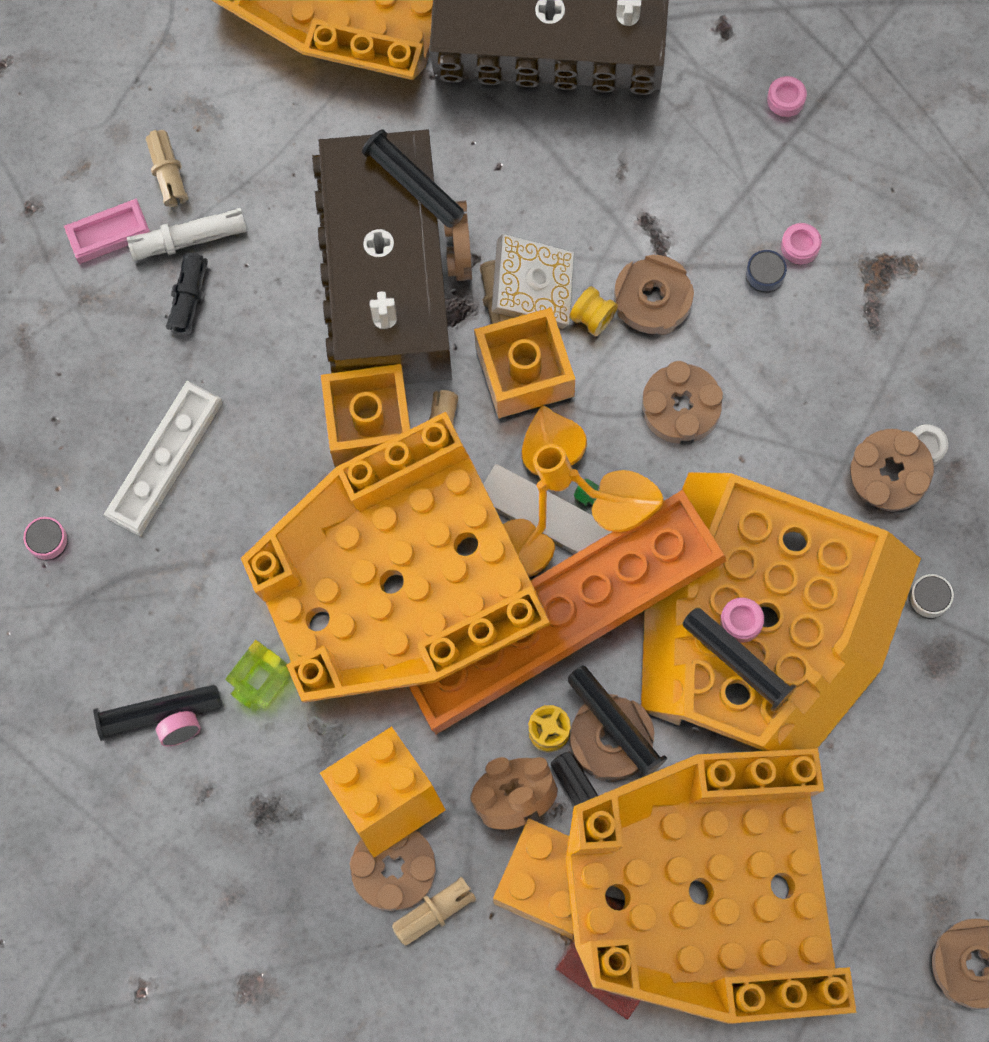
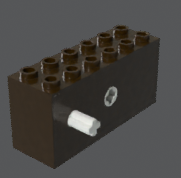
M433 0L429 45L434 76H438L446 82H461L463 78L478 79V82L486 85H497L501 81H515L517 85L522 87H536L539 83L554 84V87L563 90H572L577 88V86H592V89L598 92H612L615 88L630 89L634 94H651L653 90H661L669 0Z
M429 129L387 133V139L434 181ZM372 135L318 139L319 155H312L314 178L317 179L318 191H315L317 215H319L320 219L318 242L323 258V263H320L322 287L325 288L326 300H323L325 325L328 328L329 337L326 338V352L328 362H330L331 373L401 364L405 384L453 380L438 218L373 157H365L362 154L365 143Z

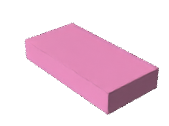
M137 198L64 226L79 264L128 246L126 237L150 232Z

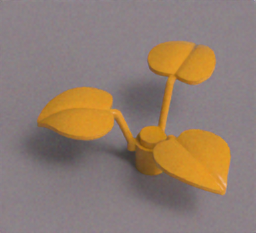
M541 406L534 416L522 446V460L525 467L531 473L539 475L541 479L536 485L539 490L538 525L535 528L531 521L525 519L510 520L503 524L529 577L542 571L551 561L555 551L553 540L549 536L542 534L546 529L547 490L562 491L569 487L571 481L576 482L591 498L596 499L592 506L594 520L600 527L612 532H624L638 527L656 513L664 502L660 489L651 480L633 471L618 470L607 473L601 479L600 491L594 490L580 476L578 470L571 467V465L576 464L582 458L587 448V437L584 430L574 421L553 412L546 406Z

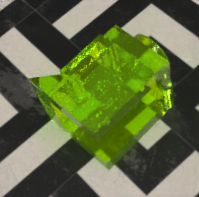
M255 639L225 678L228 683L235 687L230 694L249 709H251L254 703L265 709L285 681L291 676L286 666L288 663ZM262 667L270 675L257 690L248 682L258 669Z

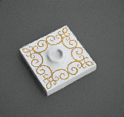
M502 234L497 238L492 312L518 317L552 307L558 328L564 329L567 327L570 319L574 252Z

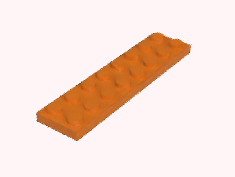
M681 490L664 500L662 507L638 527L624 532H611L531 580L547 614L550 625L437 682L409 686L431 730L437 735L727 561L726 557L684 491Z

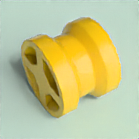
M590 286L574 304L569 318L575 323H584L589 333L598 336L614 317L618 304L611 299L604 300L600 297L599 291Z
M544 705L536 709L531 715L528 729L529 739L533 746L540 751L551 753L562 749L567 744L571 726L570 719L564 710L554 705Z

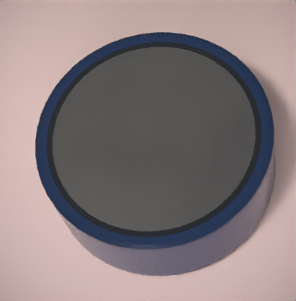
M761 250L753 254L749 259L746 277L750 285L755 289L766 292L773 291L782 285L786 276L787 265L779 253L772 250Z

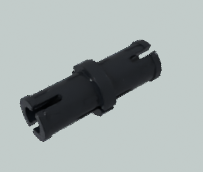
M185 253L183 255L180 275L177 284L173 285L171 291L173 301L166 329L180 335L191 333L197 304L201 303L203 298L201 287L208 259L196 253Z

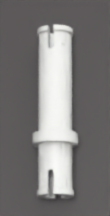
M236 208L225 213L211 215L168 227V223L160 225L161 229L126 238L134 262L157 254L168 253V256L176 254L175 250L230 235L245 233L247 230L241 208Z

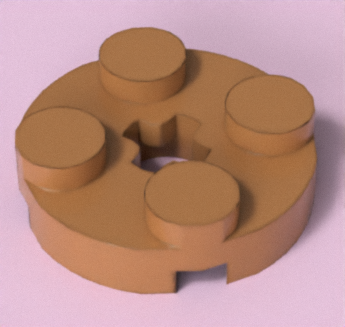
M466 200L455 201L463 208L464 212H467ZM465 213L461 221L453 228H448L444 225L445 237H453L454 246L446 247L448 277L456 276L457 281L472 280L467 213Z
M662 255L645 256V260H639L634 264L633 261L621 270L615 283L614 299L615 303L618 304L616 311L618 317L630 327L640 332L658 333L661 335L670 334L676 326L680 325L687 318L692 307L694 289L686 275L687 271L674 259ZM653 287L660 288V295L664 298L651 302L647 300V296L643 292L644 290L651 291Z
M674 361L668 367L661 368L653 374L644 388L642 409L646 424L655 435L671 443H681V441L693 439L694 441L701 440L713 431L719 421L722 411L723 392L716 380L704 369L683 361ZM676 396H687L690 398L689 404L693 407L690 410L683 407L680 411L674 409L675 401L673 398Z
M899 429L880 430L866 437L856 447L851 462V479L857 494L870 505L889 512L902 511L917 504L928 491L934 474L933 459L927 446L913 432ZM893 459L895 464H902L904 470L898 473L899 479L896 481H891L888 475L882 476L880 473V469L886 467L887 460Z
M609 694L653 747L655 732L651 718L646 710L633 700L630 701L626 698L618 697V695ZM584 704L575 716L570 734L571 751L581 768L598 780H621L640 771L620 746L612 748L610 744L603 745L601 739L605 736L603 730L605 727L588 706Z
M500 757L486 765V773L476 782L470 799L476 813L481 817L485 825L493 829H513L527 824L524 817L533 814L535 811H537L539 817L547 812L557 797L558 788L546 759L537 757L508 760L505 757Z
M416 830L374 858L361 839L356 845L350 860L353 885L361 898L373 908L383 911L409 910L420 904L433 887L436 874L433 850L428 841ZM391 858L395 861L401 858L405 862L401 866V870L404 873L402 877L397 879L394 875L385 878L382 875V872L386 869L383 863L386 859Z
M967 919L951 926L938 937L932 955V969L938 986L943 990L948 1000L966 1008L987 1009L989 1008V967L982 969L981 977L975 976L974 971L967 968L966 961L971 959V952L975 951L978 952L981 959H987L989 962V920Z

